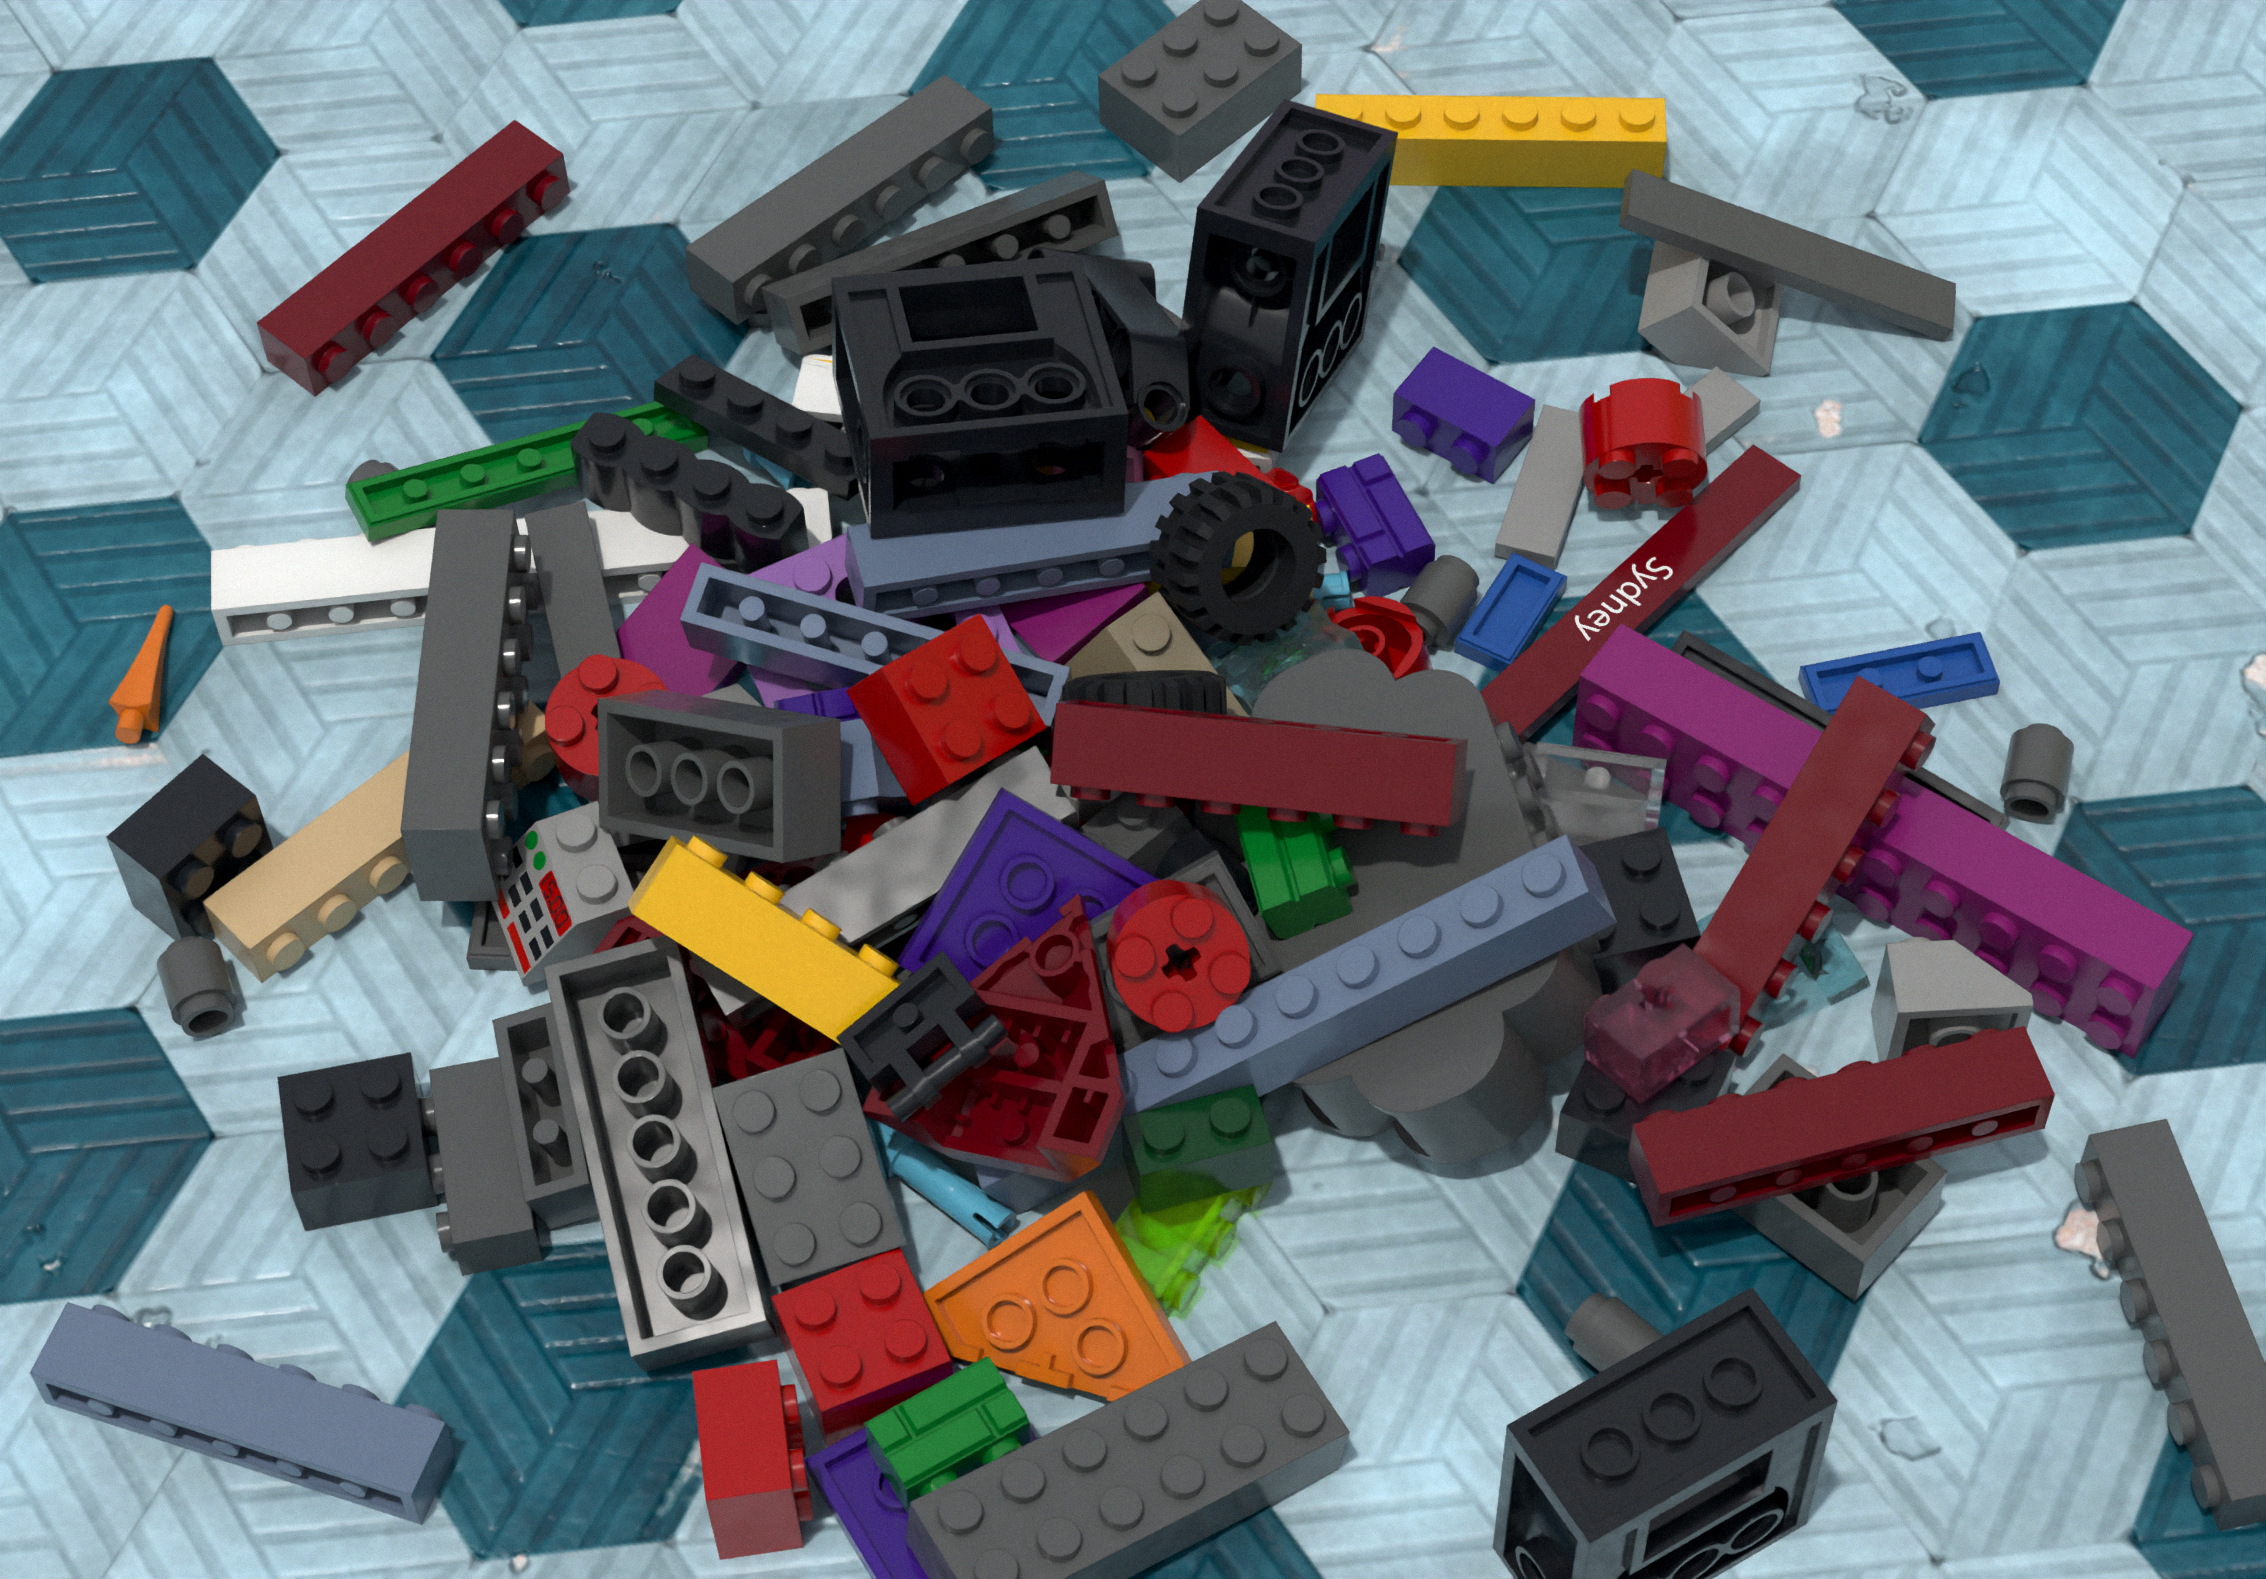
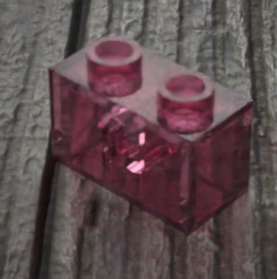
M1683 943L1662 959L1656 958L1651 960L1633 980L1613 994H1605L1599 997L1593 1003L1592 1009L1584 1014V1057L1641 1104L1739 1032L1740 988Z

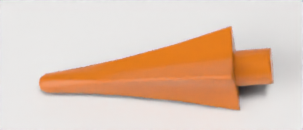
M169 605L160 607L141 650L126 676L108 701L118 715L115 736L123 743H137L140 740L143 728L154 732L159 731L163 666L173 617V609Z

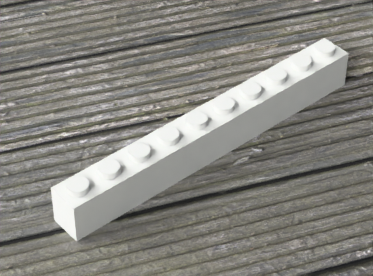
M792 488L787 490L804 507L809 549L833 539L828 491L822 488ZM608 509L588 511L609 606L641 603L690 546L682 536L664 535L644 527L630 512H617ZM525 518L516 519L519 534L528 535ZM426 526L368 542L364 533L357 536L318 540L307 538L290 543L261 546L241 545L232 549L212 550L211 611L222 645L232 646L423 626L425 623L436 526ZM531 548V567L529 573H537ZM711 557L727 570L748 575L734 560ZM540 584L538 609L528 610V614L546 613Z

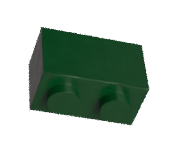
M1254 1084L1121 1117L1123 1158L1141 1215L1273 1182V1139Z

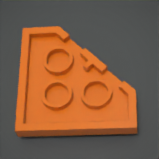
M1093 1189L1078 1194L922 1293V1297L942 1341L952 1357L975 1363L987 1356L990 1357L995 1366L1014 1371L1016 1375L1065 1389L1074 1388L1106 1397V1400L1111 1402L1192 1362Z

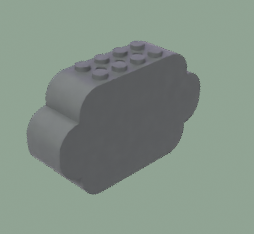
M1342 648L1326 651L1287 668L1277 675L1261 692L1254 705L1251 717L1468 739L1461 821L1450 827L1441 826V836L1430 837L1400 833V821L1374 819L1373 829L1341 827L1331 832L1335 847L1343 846L1346 850L1357 878V884L1347 887L1353 907L1351 914L1324 925L1317 923L1314 925V929L1289 939H1283L1276 936L1261 917L1259 908H1256L1252 915L1283 970L1249 988L1244 993L1562 836L1561 829L1551 807L1548 804L1542 806L1536 791L1545 787V783L1533 754L1530 750L1523 751L1519 737L1511 722L1508 720L1501 723L1482 694L1468 679L1455 672L1439 669L1423 670L1396 679L1384 662L1373 654L1358 649ZM1196 799L1194 815L1197 829L1224 842L1248 870L1234 816L1203 812L1200 810L1201 800ZM1595 933L1307 1073L1289 1082V1084L1301 1089L1307 1107L1324 1126L1343 1135L1370 1136L1394 1127L1402 1141L1414 1153L1426 1160L1442 1164L1467 1162L1501 1149L1523 1135L1537 1118L1546 1094L1544 1066L1565 1057L1579 1047L1591 1033L1597 1022L1602 1004V989L1591 954L1600 951L1597 935Z

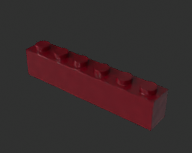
M513 120L259 320L257 326L267 361L315 397L333 382L344 378L350 369L377 347L385 345L395 332L420 312L430 309L440 296L463 278L471 276L481 263L505 244L516 240L526 227L546 211L554 209L561 203L563 198L570 193L563 153L518 121Z
M1857 675L1652 1017V1020L1665 1028L1732 1053L1736 1057L1739 1055L1742 1058H1746L1759 1041L1765 1026L1762 1022L1758 1021L1771 998L1780 1001L1786 995L1798 974L1799 967L1793 964L1804 943L1808 941L1814 944L1829 924L1833 909L1827 905L1840 883L1848 887L1861 871L1868 854L1861 848L1873 828L1876 826L1883 829L1894 816L1902 799V795L1896 792L1909 768L1917 772L1930 756L1936 743V737L1930 733L1936 724L1926 713Z
M1071 699L1056 703L1050 784L1071 786L1070 797L1085 800H1110L1111 790L1136 793L1135 804L1142 806L1171 808L1175 807L1176 797L1201 800L1200 810L1207 813L1241 814L1243 804L1267 807L1266 818L1272 820L1306 822L1308 812L1334 814L1333 825L1338 827L1373 829L1374 819L1400 821V833L1436 837L1441 836V826L1450 827L1461 821L1468 739Z
M2025 1026L2005 1031L1989 1028L1974 1033L1965 1041L1941 1047L1931 1044L1920 1045L1908 1050L1901 1057L1873 1064L1870 1061H1857L1842 1067L1837 1073L1809 1080L1804 1077L1789 1078L1776 1084L1770 1090L1746 1096L1738 1093L1725 1094L1713 1099L1706 1106L1678 1113L1674 1110L1657 1111L1645 1117L1641 1122L1632 1125L1628 1160L1655 1228L2045 1129L2055 1093Z

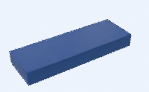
M1981 632L1800 666L1798 681L1805 700L1831 715H1834L1857 675L1917 709L1996 695L2000 685L1999 677Z

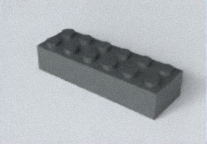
M514 509L438 510L400 828L420 901H498L501 875H511L513 846L511 837L505 836L506 821H516L518 815V788L516 782H511L512 767H521L523 763V732L521 728H516L517 714H527L529 685L527 676H521L523 662H532L534 656V631L532 624H527L528 610H537L539 605L537 573H529L531 567L529 535L519 534Z
M662 935L543 967L632 1359L644 1372L778 1337L745 1197L712 1093V1088L718 1087L688 956L683 946L667 935Z
M1274 1321L910 1502L905 1540L929 1579H1127L1339 1470L1350 1431L1277 1322Z

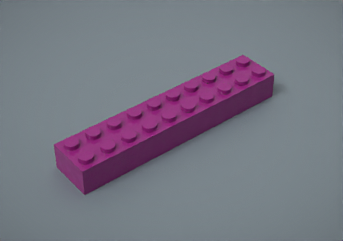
M1620 623L1579 676L1572 748L1579 751L1590 763L1599 767H1608L1633 781L1636 785L1657 793V797H1662L1684 809L1698 823L1710 828L1716 827L1738 839L1752 852L1823 732ZM1904 777L1896 792L1902 795V799L1894 816L1883 829L1876 826L1873 828L1861 848L1868 853L1861 871L1848 887L1840 883L1835 894L1855 904L1869 918L1878 921L1884 920L1913 937L1928 938L1931 941L1955 940L2031 993L2033 1007L2037 1011L2047 1016H2057L2086 1032L2098 1045L2108 1049H2116L2134 1058L2172 1001L2194 933Z

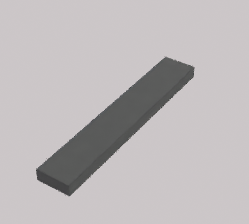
M1634 168L1624 180L1619 227L1941 341H1944L1953 331L1956 283Z
M585 501L524 514L560 678L562 679L571 670L578 667L585 658L591 655L602 654L610 658H621ZM610 830L618 853L629 854L664 846L662 839Z

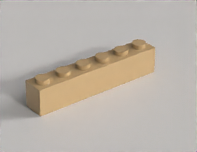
M530 700L527 714H517L516 728H521L523 732L524 755L522 766L512 767L511 782L517 783L518 791L530 782H536L544 778L556 764L545 730V714ZM410 749L202 901L212 925L214 936L260 983H263L276 972L293 966L301 958L304 951L328 933L336 932L345 927L352 920L356 912L380 894H386L396 889L403 882L406 875L412 871L400 831Z

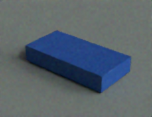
M1512 552L1455 639L1454 653L1499 673L1504 671L1529 648L1564 594L1568 576Z

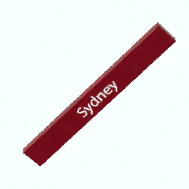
M1753 444L1480 691L1500 722L1504 723L1508 720L1511 722L1522 745L1578 693L1580 674L1620 623L1640 634L1645 632L1799 490L1802 475Z

